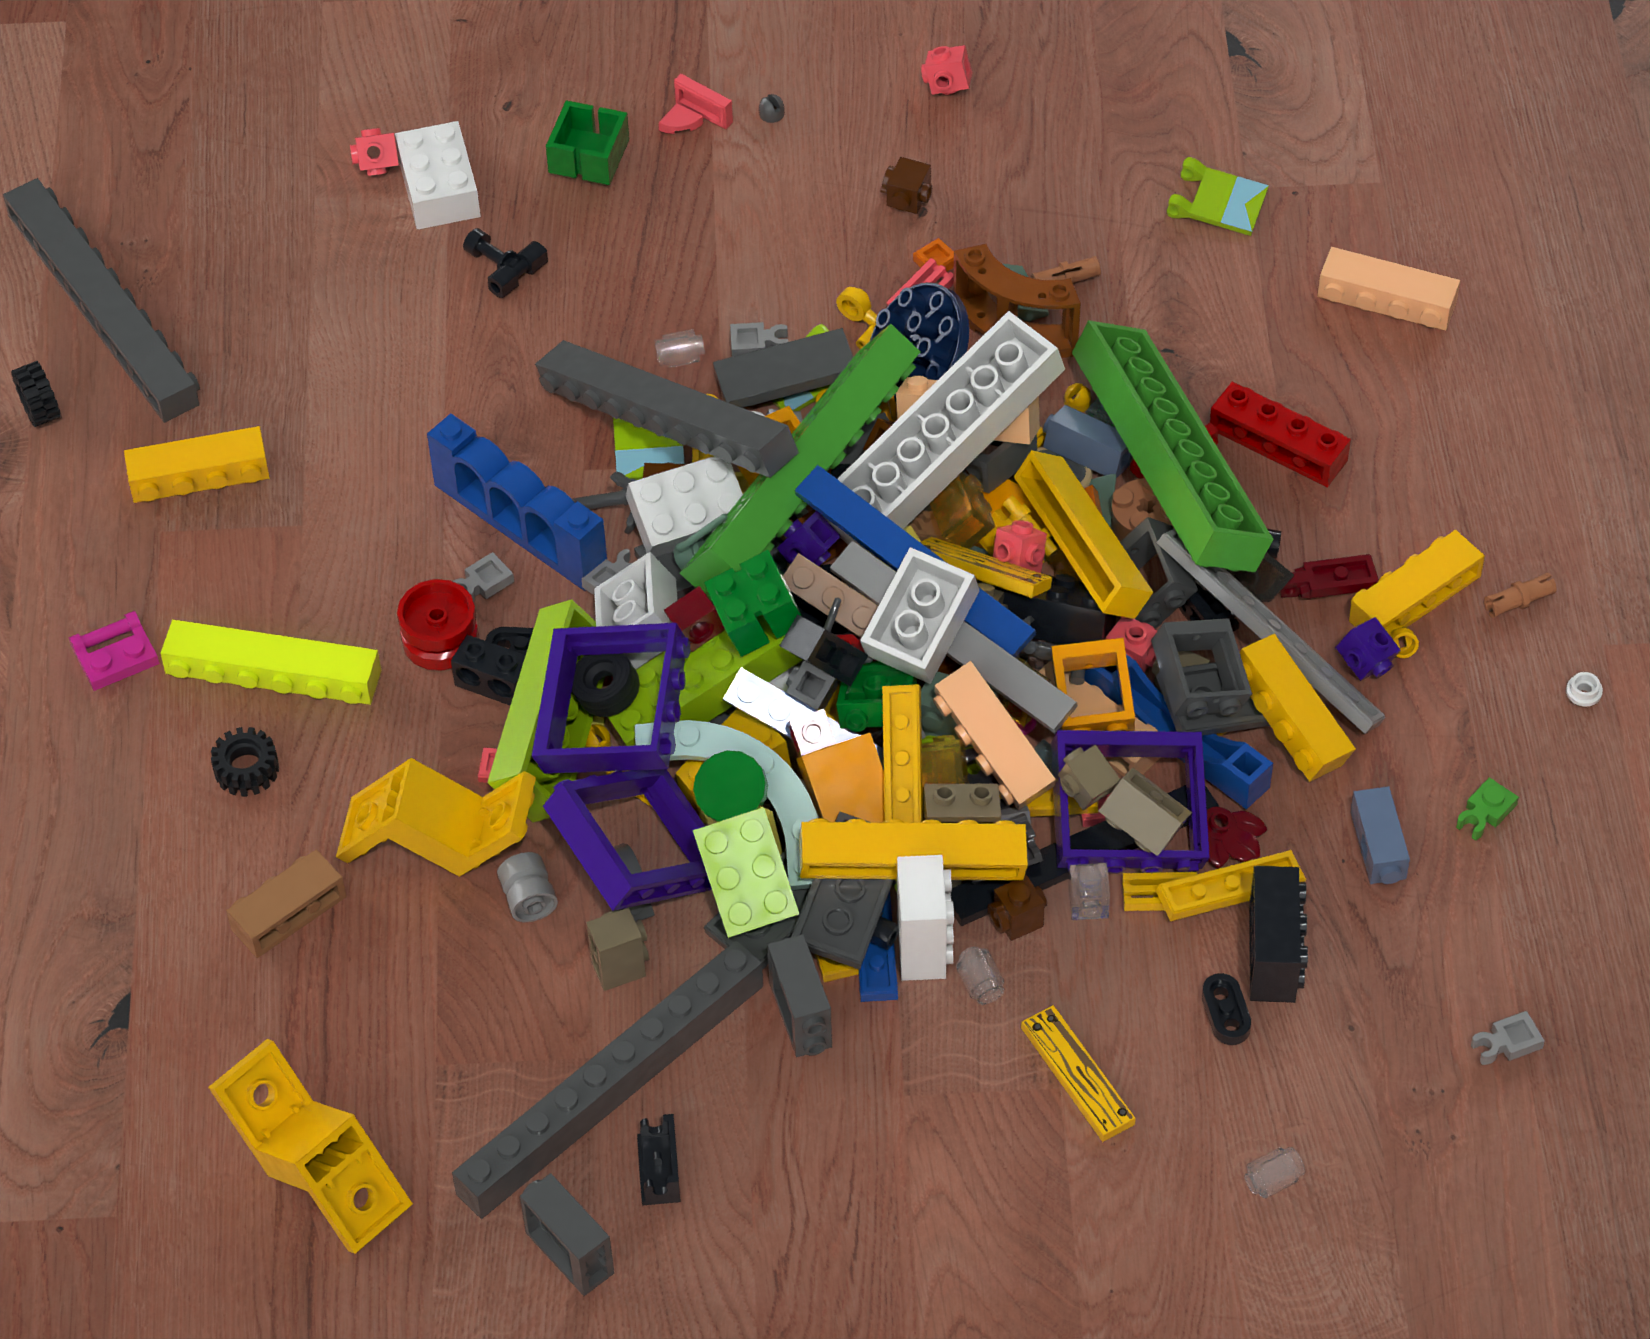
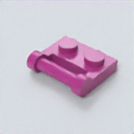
M135 611L124 614V619L80 636L78 633L68 637L73 652L93 691L159 664L158 656ZM129 631L132 633L130 637L91 653H88L86 650Z

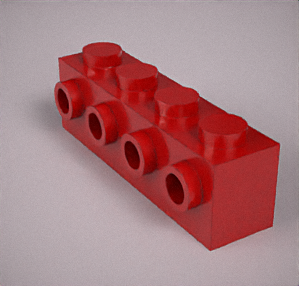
M1233 381L1211 407L1210 422L1219 430L1218 434L1327 488L1348 461L1350 438Z

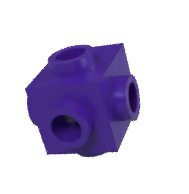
M815 511L803 523L796 519L783 534L786 539L777 549L789 564L793 562L799 553L820 566L831 556L827 550L841 536L819 512Z
M1376 617L1351 629L1335 647L1360 681L1373 674L1376 678H1379L1387 673L1394 666L1391 661L1401 651Z

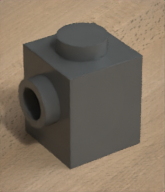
M803 661L800 667L796 666L788 677L786 685L789 687L786 693L819 711L826 708L840 681Z

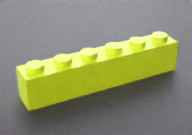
M173 619L160 653L165 674L177 678L189 677L206 680L211 683L236 684L250 689L256 687L274 690L283 694L296 693L309 695L316 699H336L350 704L362 703L371 705L382 671L378 650Z

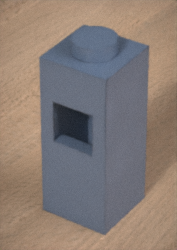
M1064 405L1055 415L1050 414L1043 427V432L1046 433L1044 448L1104 476L1116 474L1117 478L1130 466L1132 455L1115 427L1067 405Z
M1390 787L1353 791L1350 813L1370 884H1393L1400 880H1405L1407 878L1410 857Z

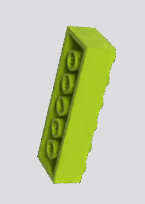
M572 599L539 609L487 782L496 789L523 771L535 776L536 781L533 789L535 798L527 815V818L532 822L550 818L543 805L555 791L553 787L566 779L576 780L578 773L544 774L532 757L553 629L596 627V621ZM585 655L577 656V662ZM605 677L597 683V688L602 689ZM571 692L562 748H585L594 715L583 709L573 692Z
M763 614L756 618L768 636L770 643L743 657L740 656L726 630H724L693 652L690 650L689 657L685 658L684 672L686 682L685 688L680 690L679 704L681 715L679 721L709 722L732 707V705L722 699L740 668L747 670L766 682H770L802 661V659L780 647L785 635L777 639ZM665 652L636 670L640 686L638 694L631 705L616 715L608 716L626 746H636V724L654 723Z

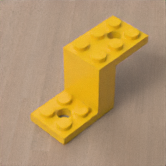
M410 758L351 797L336 858L348 864L360 855H365L379 843L390 839L460 877L473 868H478L481 863L494 855H499L504 849L523 839L528 828L526 823L528 811L535 798L533 789L536 777L523 771L482 797L415 759Z
M266 1039L208 1087L268 1177L309 1192L349 1252L356 1254L413 1205L354 1114L313 1101L274 1041ZM266 1084L268 1096L263 1103L256 1104L253 1097L254 1091L259 1085ZM366 1188L368 1192L367 1202L362 1207L356 1208L354 1196L359 1189Z

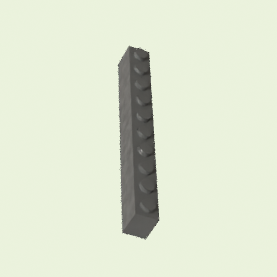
M36 178L4 193L3 198L9 218L161 420L165 423L199 406L197 391L200 390V385L192 372L186 373L178 353L175 350L170 352L164 335L159 329L154 331L144 309H137L136 302L129 289L121 288L119 278L113 268L107 269L105 267L99 250L96 247L91 248L89 246L88 238L81 227L76 229L67 208L59 207L53 190L50 187L45 188L40 180Z
M565 340L535 363L541 376L539 378L540 383L549 393H556L572 402H579L592 410H599L615 419L619 418L632 423L636 427L650 430L658 436H665L677 441L681 445H688L700 450L704 454H710L723 459L727 463H733L746 468L752 473L756 472L771 478L799 453L789 426Z
M737 940L454 1170L452 1176L456 1195L482 1220L763 987L762 962Z

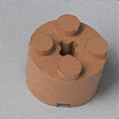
M1145 478L1127 482L1113 493L1111 530L1120 542L1147 517L1172 525Z

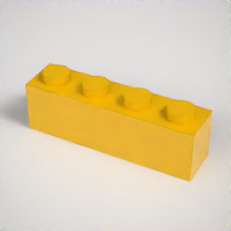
M260 426L124 450L128 482L134 503L270 479Z
M1454 530L1445 537L1440 536L1432 542L1428 549L1419 555L1413 554L1403 566L1394 572L1389 571L1385 573L1378 583L1367 590L1362 589L1357 592L1351 600L1349 622L1357 627L1376 617L1389 635L1394 629L1407 628L1480 578L1485 555L1457 530Z
M1272 634L1242 648L1239 653L1251 688L1252 695L1250 697L1253 700L1254 706L1262 713L1272 727L1276 738L1283 743L1293 757L1298 769L1311 782L1341 767L1356 748L1277 636Z

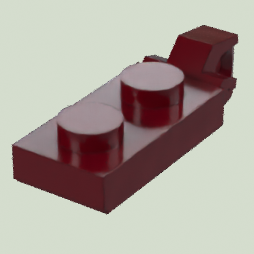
M1366 554L1303 562L1302 567L1294 569L1295 572L1279 575L1278 589L1281 598L1301 596V598H1318L1357 593L1362 589L1367 590L1378 583L1379 579L1372 556Z

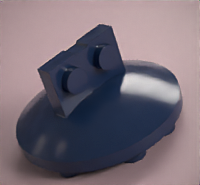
M920 283L910 288H904L886 309H882L878 313L876 326L870 339L871 341L888 325L892 324L921 351L912 362L916 368L908 377L924 376L930 380H939L967 352L969 343L967 311L960 297L951 289L936 283ZM900 380L896 386L900 387L904 381Z

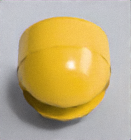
M1074 383L1068 386L1064 394V405L1080 412L1087 411L1091 406L1089 388L1081 383Z
M1401 627L1391 632L1390 636L1399 648L1398 638L1402 636L1406 645L1400 648L1401 651L1396 655L1397 657L1408 658L1417 651L1419 641L1412 630Z
M592 724L585 748L611 747V736L608 729L601 724ZM595 735H599L603 741L599 743Z

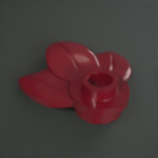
M1223 807L1207 809L1208 860L1217 869L1221 868L1228 861L1229 857L1240 862L1260 858V845L1257 837L1263 835L1267 831V827L1259 817L1247 811L1231 813ZM1214 819L1221 821L1225 827L1216 825Z

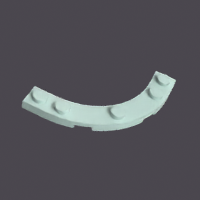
M691 720L675 722L674 736L676 748L674 754L670 755V761H706L714 754L730 750L741 751L753 757L765 771L768 782L767 798L777 812L785 836L788 881L791 890L809 889L814 878H800L799 835L801 822H808L819 818L809 793L792 768L775 751L744 732L710 722ZM654 723L635 725L636 746L651 745Z

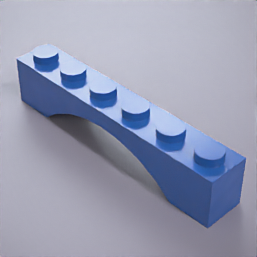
M1126 654L1135 717L1145 724L1152 725L1158 731L1177 732L1164 696L1145 675L1138 663ZM1117 665L1085 669V682L1099 687L1105 696L1116 704L1123 705ZM1216 734L1202 736L1205 779L1247 810L1270 788L1273 762L1246 742L1233 741ZM1178 758L1185 763V758Z

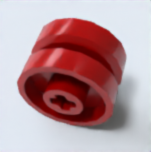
M442 579L420 582L407 590L399 601L397 617L405 655L414 664L422 668L440 671L451 669V660L466 635L479 638L476 610L472 595L460 584Z

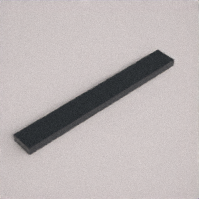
M1186 785L1167 793L1188 809ZM1205 786L1206 809L1219 807V804ZM1188 819L1185 821L1181 828L1189 825ZM1106 820L1070 836V849L1134 850L1139 848L1133 837L1124 830L1112 827ZM1055 842L1040 849L1043 861L1027 866L1025 876H1028L1034 887L1039 886L1044 890L1080 873L1070 872L1068 868H1057ZM970 880L952 888L951 901H953L954 916L960 926L988 915L987 906L994 902V889L1014 880H985L973 884Z

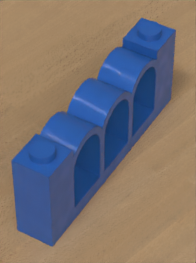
M450 413L427 433L434 485L583 591H586L582 587V577L584 578L607 559L603 518L577 501L575 503L561 489L549 485L545 487L540 478L528 466L519 461L509 462L498 446L485 437L477 436L475 429Z

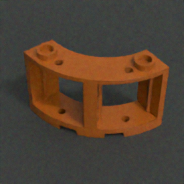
M987 244L954 250L953 291L962 300L967 311L969 328L974 333L979 331L984 335L1008 311L1018 317V305L1038 309H1063L1062 324L1050 325L1022 321L1056 346L1061 358L1074 357L1072 351L1079 340L1081 303L1071 278L1041 280L1018 274L1000 263L993 256ZM988 292L997 297V304L991 299Z

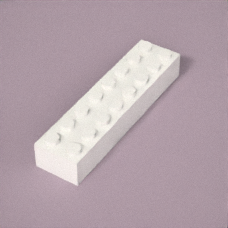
M1008 311L885 431L838 480L904 529L1065 370L1058 348ZM824 517V519L838 532V534L841 536L840 538L843 541H845L848 545L851 543V541H854L856 544H858L863 549L868 551L857 541H855L844 531H842L840 528H838L836 525H834L832 522H830L827 518Z

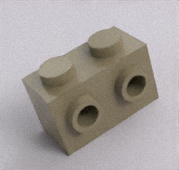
M1134 768L1120 780L1099 809V812L1105 816L1106 821L1112 827L1124 830L1134 838L1135 843L1142 850L1149 853L1152 852L1156 856L1168 846L1192 813Z
M924 784L923 821L932 819L938 820L941 823H958L963 820H974L979 824H994L1001 821L998 784Z
M629 907L620 911L607 912L600 918L586 922L591 963L604 991L646 977L645 961L649 960V954L644 941H647V934L640 919L634 920Z

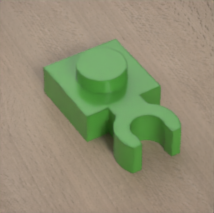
M1489 777L1468 799L1466 806L1468 810L1463 811L1459 815L1456 828L1460 830L1465 824H1474L1476 827L1473 830L1472 839L1478 840L1484 834L1486 823L1488 822L1496 828L1517 806L1519 797Z

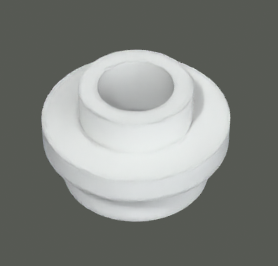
M1580 672L1567 683V697L1576 705L1592 706L1598 703L1602 697V685L1599 679L1592 673Z

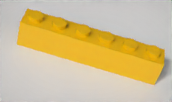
M1031 450L1014 475L1015 480L1102 613L1135 619L1153 594L1152 589L1065 459L1061 456Z
M823 818L801 822L799 835L800 878L897 879V857L943 855V870L951 869V880H1024L1028 866L1026 824H1015L1009 820L998 821L994 824H979L974 820H963L958 823H941L938 820L932 819L924 820L920 823H904L898 819H889L883 823L867 822L863 819L830 822Z

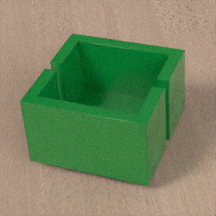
M566 100L546 144L548 173L576 178L578 174H581L582 180L610 185L630 140L628 113L599 107L600 134H598L595 127L594 106Z
M769 550L740 563L741 570L737 572L731 568L704 582L722 624L741 657L770 643L768 636L756 617L763 614L772 632L778 639L786 635L797 614L802 616L783 574Z

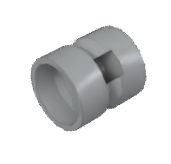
M533 852L516 854L506 859L497 870L498 878L503 892L506 894L512 917L516 921H537L555 910L558 904L553 886L548 881V872L539 854Z

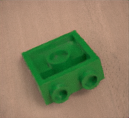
M880 661L863 664L851 687L841 682L836 703L840 728H848L851 731L860 732L867 727H883L882 686L916 685L918 678Z

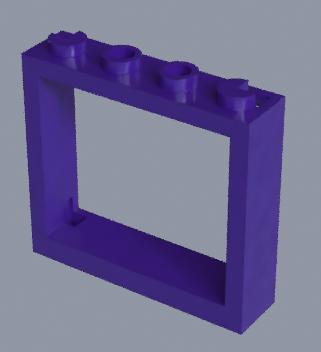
M677 623L553 629L532 751L533 759L544 774L669 768L670 755L674 754L676 748L674 736L675 722H679L681 715L679 704L680 690L685 688L686 682L684 663L685 658H688L690 655V641L684 636ZM665 652L651 745L562 748L577 656Z
M1056 731L1051 742L1052 771L1056 779L1053 792L1057 868H1068V871L1075 873L1086 872L1090 868H1104V871L1108 873L1123 872L1126 868H1141L1143 873L1161 872L1163 869H1177V872H1198L1199 869H1203L1209 859L1202 732ZM1094 745L1098 747L1104 757L1185 758L1188 810L1192 812L1188 817L1190 850H1163L1156 856L1154 853L1144 850L1070 849L1068 795L1063 790L1058 773L1066 764L1063 759L1080 747L1085 752Z
M667 769L615 771L608 775H590L584 779L573 781L566 779L553 787L555 791L543 807L612 911L712 890L693 830L705 827V825ZM644 794L690 863L631 874L585 805Z

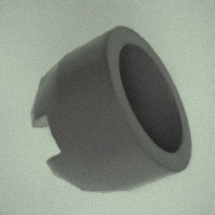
M769 94L761 99L759 116L763 121L774 123L784 117V103L779 96Z

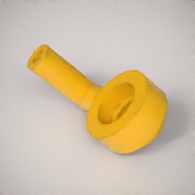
M847 287L837 297L836 304L839 311L846 318L852 321L863 320L869 325L868 329L856 341L857 347L861 349L871 339L876 326L877 314L871 310V302L865 291L860 288Z

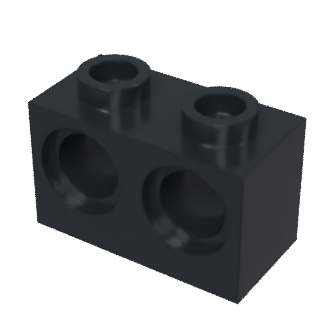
M798 614L780 644V647L850 687L869 656L828 630Z
M467 634L451 660L454 684L462 689L511 705L526 655Z

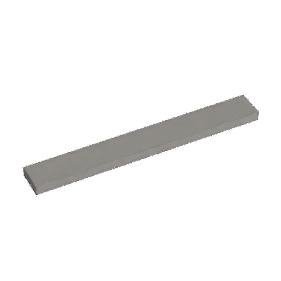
M1175 529L1164 533L1156 543L1256 635L1263 639L1275 634L1308 682L1364 734L1375 729L1383 722L1386 717L1376 706L1225 568L1211 566L1205 568L1196 565Z
M851 541L830 567L832 573L878 606L896 574L893 569L854 541ZM963 621L946 655L961 666L971 661L992 689L1055 734L1077 708V702Z

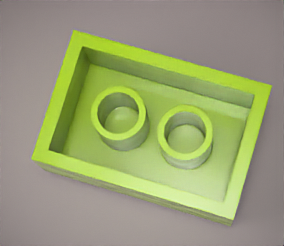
M764 807L693 830L728 938L799 915Z

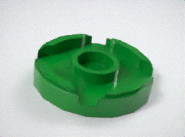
M726 750L712 755L701 765L695 776L693 791L697 805L705 815L716 822H720L759 809L760 806L762 807L767 799L768 782L765 771L753 757L741 751Z

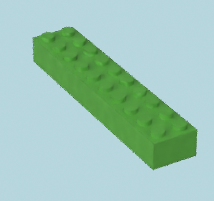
M1088 320L1072 354L1099 398L1104 410L1116 427L1117 432L1123 439L1128 451L1140 468L1141 473L1150 485L1153 494L1164 509L1166 516L1174 526L1179 538L1191 555L1192 560L1196 565L1205 568L1211 566L1226 568L1235 572L1240 570L1256 572L1274 539L1145 329Z
M892 324L888 325L863 346L793 431L792 436L799 453L771 478L761 474L756 477L727 513V520L715 528L680 574L695 588L700 586L709 600L712 601L704 584L705 581L731 568L737 572L741 570L740 563L766 550L771 551L775 546L771 542L776 536L778 538L781 537L793 523L790 518L794 513L798 515L808 505L796 496L795 489L817 465L828 472L830 468L833 470L847 455L844 452L847 446H853L864 434L862 427L865 423L869 425L882 411L879 408L881 403L889 401L899 389L896 384L900 380L904 381L916 368L912 362L921 351Z

